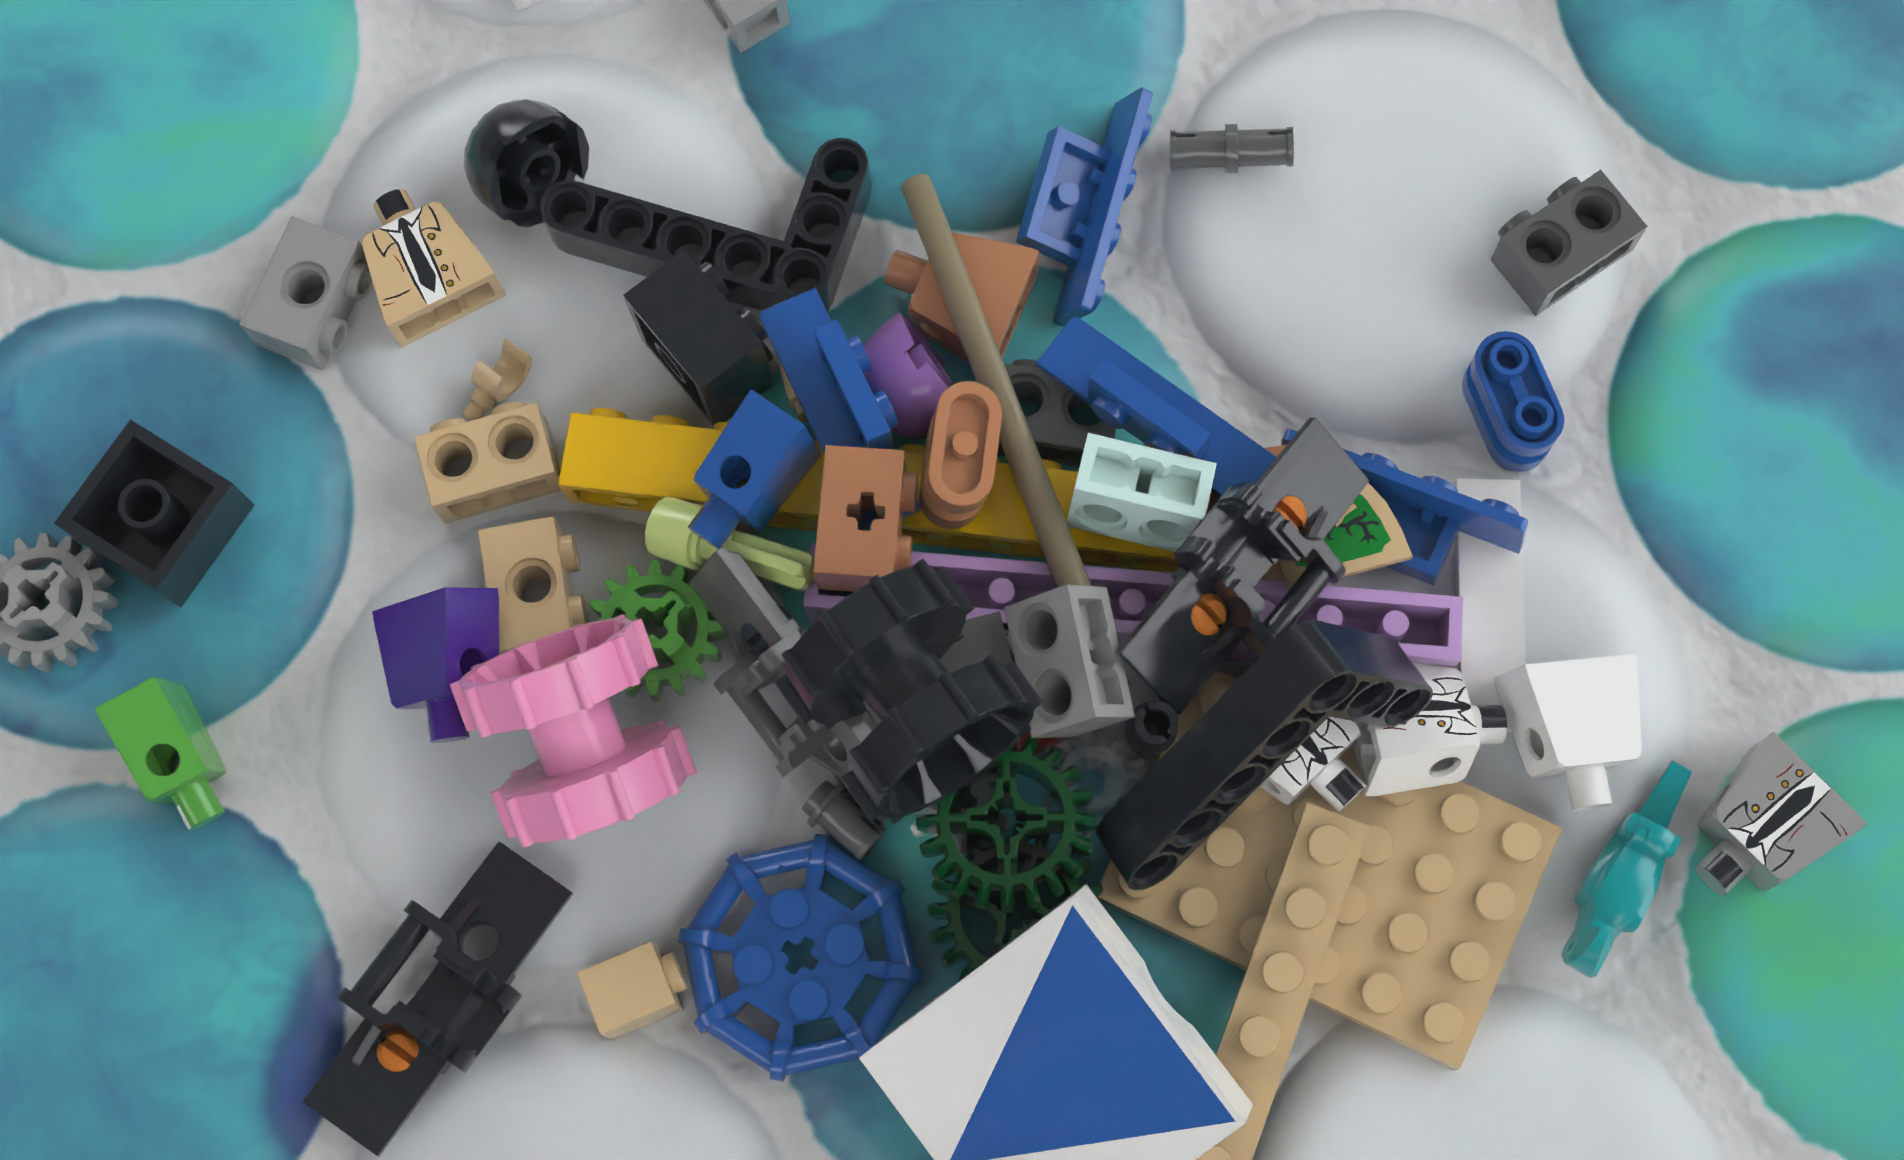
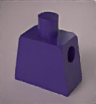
M444 587L372 611L391 704L396 709H427L431 743L453 742L470 738L450 684L459 681L466 673L471 671L472 666L484 663L499 655L498 588Z

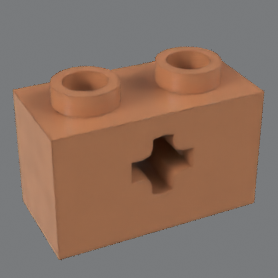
M825 445L813 568L818 589L855 592L868 584L869 580L875 575L882 577L894 571L911 567L912 536L902 535L904 511L915 512L918 473L907 472L904 450ZM865 511H876L877 519L873 520L871 531H862L858 527V522L863 521Z

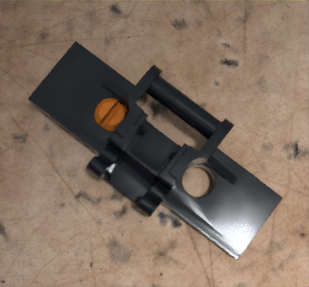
M499 841L440 919L411 900L403 910L408 916L351 991L345 987L337 997V999L365 1019L312 1088L303 1103L370 1152L380 1157L441 1073L444 1075L451 1064L466 1073L520 1000L522 995L510 986L516 977L514 974L572 897L573 893ZM479 925H488L495 928L499 936V944L496 951L484 960L472 959L465 954L463 949V940L466 934L472 928ZM430 930L436 937L442 940L433 955L439 962L407 1005L399 1000L396 1006L394 1005L387 1014H382L372 1007Z

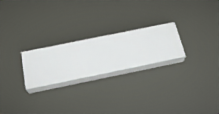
M1460 478L1455 480L1453 485L1457 488L1458 493L1479 501L1496 499L1505 502L1515 508L1519 516H1521L1520 480ZM1458 531L1454 540L1455 596L1463 597L1461 661L1457 665V670L1463 674L1471 705L1503 706L1496 687L1495 677L1526 664L1522 549L1517 554ZM1507 719V733H1512Z

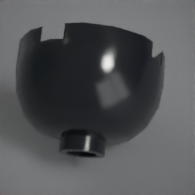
M527 99L499 104L483 115L471 131L464 149V169L473 194L500 218L510 220L521 227H531L544 223L539 207L541 197L546 189L556 182L564 180L574 181L576 175L584 180L589 163V144L584 130L557 108L543 102Z

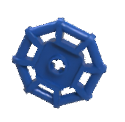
M815 834L813 840L742 856L735 852L726 858L728 866L688 927L680 928L677 942L684 946L698 1017L693 1022L700 1034L710 1033L770 1072L771 1080L784 1082L788 1075L859 1059L860 1056L880 1040L913 986L922 982L923 970L917 967L902 894L906 891L898 879L890 881L830 843L828 835ZM807 868L806 887L799 889H783L776 894L767 896L761 882L758 880L759 878ZM826 871L865 895L866 898L851 910L821 891L826 878ZM742 890H744L755 905L736 935L731 937L716 932ZM878 915L889 961H869L861 924ZM804 939L810 940L815 943L811 954L818 960L816 967L812 971L801 967L795 975L789 973L786 970L789 958L783 953L789 943L799 946ZM712 952L732 953L733 970L737 977L739 990L723 999L720 996ZM867 976L883 981V986L858 1024L846 1009ZM748 1004H751L779 1022L780 1025L774 1043L736 1019L735 1016ZM835 1019L843 1034L842 1036L795 1046L796 1027L806 1025V1023Z

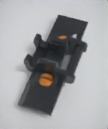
M1310 417L1255 484L1243 482L1230 485L1174 553L1179 567L1171 575L1175 580L1116 651L1162 702L1168 703L1177 715L1184 711L1240 641L1250 651L1260 657L1283 633L1298 622L1328 583L1336 584L1346 572L1343 564L1323 539L1364 489L1369 479L1316 417ZM1279 559L1305 562L1308 567L1262 623L1259 615L1265 608L1263 604L1266 601L1254 587Z

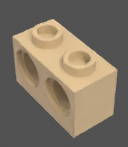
M521 401L504 403L495 407L489 416L471 421L459 418L444 420L433 425L430 428V432L414 436L431 507L445 524L562 491L558 485L561 470L548 421L537 402L528 405ZM520 439L533 441L532 449L526 456L515 460L505 458L509 446ZM460 456L472 457V463L465 473L456 477L445 476L447 466L452 460Z

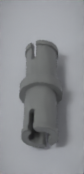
M1225 124V130L1176 132V130H1170L1171 170H1177V168L1225 167L1226 173H1238V167L1287 165V167H1293L1294 164L1293 127H1286L1284 129L1238 130V124Z

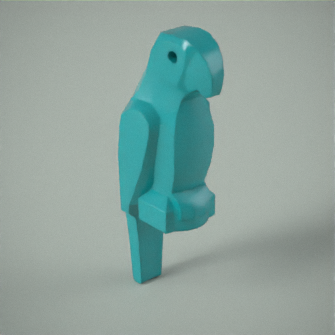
M1672 760L1637 813L1632 812L1623 819L1593 860L1574 898L1579 907L1576 925L1561 954L1563 962L1567 966L1589 978L1596 977L1613 945V941L1621 932L1633 933L1641 924L1658 889L1665 860L1674 856L1682 841V838L1676 836L1667 828L1692 774L1691 770Z

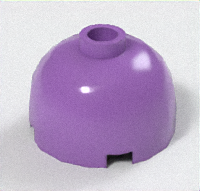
M897 313L864 342L863 347L872 367V370L864 373V376L873 394L881 390L885 391L899 423V426L892 428V430L903 438L922 440L927 438L928 427L943 392L949 388L948 386L952 381L943 368V365H946V363L926 337L907 317L903 319L901 313Z

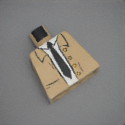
M403 189L389 191L375 201L374 209L383 226L366 234L361 239V244L383 319L401 348L506 296L489 263L440 201H433L416 209L409 194Z

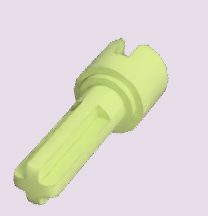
M668 496L660 500L652 509L646 524L645 545L648 553L692 570H700L711 555L718 550L688 528V525L703 505ZM736 529L733 530L723 544L727 551L739 553L758 578L798 591L807 590L811 582L816 581L813 574L815 556L812 553Z

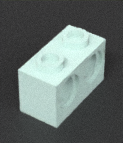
M1088 433L1066 521L1067 525L1076 529L1176 552L1206 515L1217 463Z

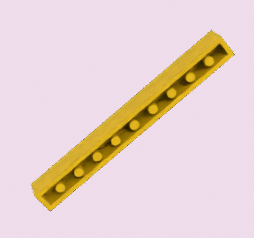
M593 408L590 410V414L571 412L558 485L569 503L652 512L656 504L668 496L704 505L708 497L693 479L695 473L729 422L715 423L713 429L689 426L686 420L669 415L653 416L651 422L627 419V415L623 412L609 408ZM817 441L814 442L821 456L766 526L817 532L824 454ZM917 444L902 445L899 450L905 451L907 472L918 473L917 500L919 502L925 446ZM998 457L996 459L992 488L978 516L970 524L956 529L943 528L932 523L924 515L922 509L903 518L902 535L912 536V544L1046 559L1010 466L1007 463H999ZM1042 459L1067 521L1078 472L1062 470V466L1059 463ZM749 479L741 482L737 488L744 486ZM1069 527L1083 564L1174 573L1179 567L1174 555L1175 552Z

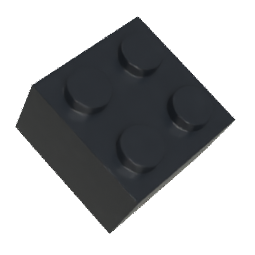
M683 249L626 292L623 297L641 340L714 426L715 423L726 422L733 417L751 389L761 395L774 385L768 364L774 357L763 342L768 336L757 318L746 307L737 312L725 297L729 290L718 272L707 261L698 266Z
M130 419L54 524L86 548H89L177 606L182 607L255 505L232 482Z

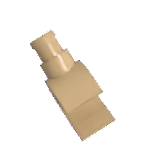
M504 339L501 357L493 369L479 359L471 376V381L476 387L470 395L471 401L462 411V415L470 421L482 418L487 410L493 408L496 401L502 402L511 397L528 376L532 366V358L509 340Z

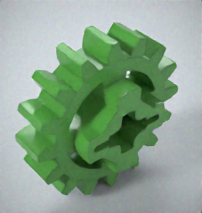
M652 560L649 575L640 576L638 570L632 564L626 566L628 582L621 586L616 581L608 578L604 583L611 597L607 602L592 599L590 607L601 618L600 620L612 619L625 614V617L631 621L642 618L645 628L651 622H654L659 627L665 626L668 631L665 637L659 640L651 634L648 638L657 663H670L672 666L648 670L645 676L640 679V684L628 687L624 691L627 696L633 698L643 685L647 687L653 702H657L662 697L663 687L671 685L679 697L686 695L684 679L690 675L702 683L708 679L701 664L704 660L720 662L722 655L711 641L726 637L727 634L717 621L710 620L714 616L693 586L687 584L688 571L686 567L677 565L671 575L668 576L665 575L660 561ZM655 592L667 593L662 598L641 597L643 595ZM696 613L698 628L695 642L691 648L685 641L686 628L694 621L692 616Z

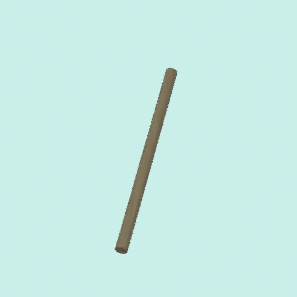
M927 174L912 176L901 185L903 195L977 383L983 384L992 390L1000 401L1002 421L999 440L1057 588L1067 584L1092 586L931 178ZM1126 674L1127 682H1128V685H1129V684H1130V681H1129L1128 676H1127V674Z

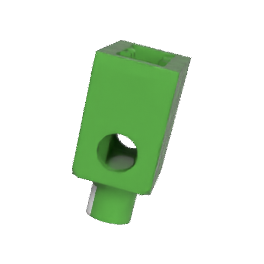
M154 676L94 708L140 790L149 802L164 804L174 802L189 831L200 828L225 813L210 782L226 774V768L185 685ZM178 752L180 763L177 770L173 773L171 763L173 757Z

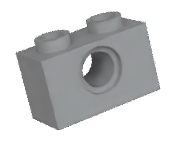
M291 216L239 323V326L256 346L323 371L330 355L337 354L345 342L348 331L347 319L356 300H362L367 295L372 284L363 247L359 240ZM320 287L324 288L322 296L317 301L310 304H301L303 297L310 290Z

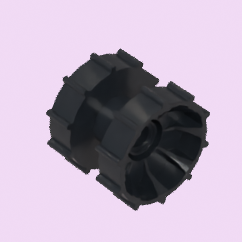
M924 559L919 560L914 566L894 571L885 576H873L868 584L844 598L834 607L821 611L818 614L819 619L804 632L795 645L781 654L785 661L782 677L775 682V685L802 724L814 720L819 724H823L828 730L836 723L856 717L864 712H867L872 718L876 727L860 745L849 751L852 757L849 763V772L841 777L842 782L869 821L880 816L884 819H890L892 824H895L907 815L921 811L935 803L937 805L941 804L947 796L969 783L979 774L994 767L993 763L1008 751L1022 735L1032 729L1029 724L1033 719L1034 711L1043 703V700L1015 662L1010 661L1004 665L996 659L994 654L988 655L981 662L965 666L949 674L939 659L955 642L963 639L964 635L961 631L965 625L966 615L974 609V606L946 568L936 572L928 566Z

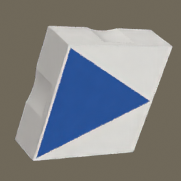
M1086 884L859 1057L934 1160H1196L1246 1124L1253 1106L1195 1027L1180 1016L1164 999L1154 984L1145 961Z

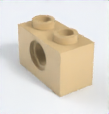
M554 516L478 530L486 588H498L499 655L517 647L521 643H528L571 628L576 624L583 625L589 623L583 595H574L571 573L580 571V559L576 540L573 534L565 535ZM537 579H548L551 581L550 591L544 599L535 603L523 601V592L529 583Z

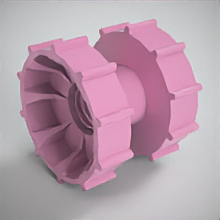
M623 614L612 619L583 625L576 624L571 628L528 643H521L517 647L484 663L471 667V671L466 673L459 681L450 684L467 731L477 729L481 738H485L496 733L526 728V730H529L539 760L522 769L511 772V777L499 789L490 792L507 839L517 836L523 848L533 843L551 842L566 838L567 841L573 840L579 835L601 829L616 822L633 819L635 814L652 807L668 796L679 794L681 792L679 788L684 784L686 778L697 773L680 726L669 728L667 725H664L663 720H659L652 724L620 729L609 697L628 687L640 684V679L645 676L647 671L658 666L642 618L631 621Z

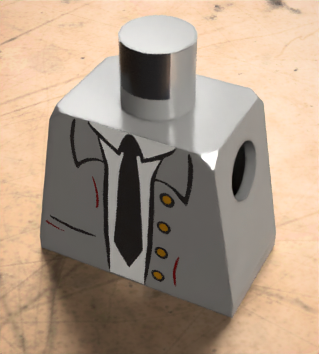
M1772 732L1747 752L1699 820L1697 825L1700 831L1716 847L1695 867V870L1708 887L1723 896L1745 876L1758 888L1767 891L1783 883L1860 831L1867 822L1779 736Z

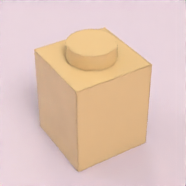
M652 941L576 972L601 1036L609 1040H613L684 1009L678 993L688 989L677 958L673 952L663 956L661 949Z

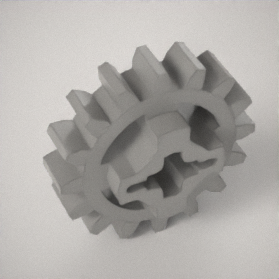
M40 533L35 548H32L31 545L18 538L14 540L16 555L8 559L0 554V657L3 658L8 655L7 661L23 670L32 661L33 667L43 673H51L54 658H58L59 661L72 668L77 665L76 649L83 647L95 653L99 648L91 637L96 630L111 632L113 625L104 619L102 614L103 610L118 607L119 600L108 592L103 591V589L115 582L114 576L104 568H98L103 559L89 548L82 551V545L72 537L65 536L58 545L57 540L49 534ZM43 566H48L44 570H35ZM45 597L50 601L46 608L40 604ZM46 635H57L51 639L41 641Z

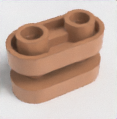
M963 381L947 388L938 401L928 427L919 489V503L924 515L932 523L943 528H961L974 521L994 482L1002 408L994 392L983 384Z

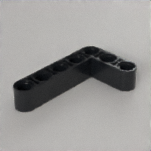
M848 138L828 140L819 147L814 155L784 241L572 180L556 182L547 188L541 197L539 209L552 241L560 250L567 254L648 277L673 258L676 250L681 246L697 244L702 248L698 254L692 257L693 261L698 266L705 261L712 265L728 287L729 292L725 294L728 301L763 311L801 294L789 290V287L797 279L809 277L819 282L816 290L828 312L833 304L866 210L872 184L868 158L860 144ZM841 169H849L857 173L850 181L843 183L828 179L832 173ZM575 210L585 212L583 218L575 224L562 225L559 223L568 212ZM821 223H831L838 227L836 232L824 238L814 237L809 234L814 226ZM639 227L643 229L641 235L633 241L620 242L616 240L618 235L627 228ZM749 260L760 264L758 269L751 275L737 276L731 273L734 266L742 261Z
M1308 620L1299 623L1283 633L1108 812L1097 825L1096 835L1129 889L1136 891L1155 886L1171 875L1328 717L1384 727H1395L1411 720L1423 711L1431 701L1433 690L1398 642L1392 637L1318 620Z

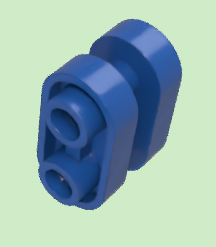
M1510 331L1496 332L1486 337L1478 346L1464 374L1462 381L1463 394L1491 458L1499 466L1509 471H1528L1537 467L1545 459L1551 447L1560 436L1564 427V413L1533 344L1527 338Z

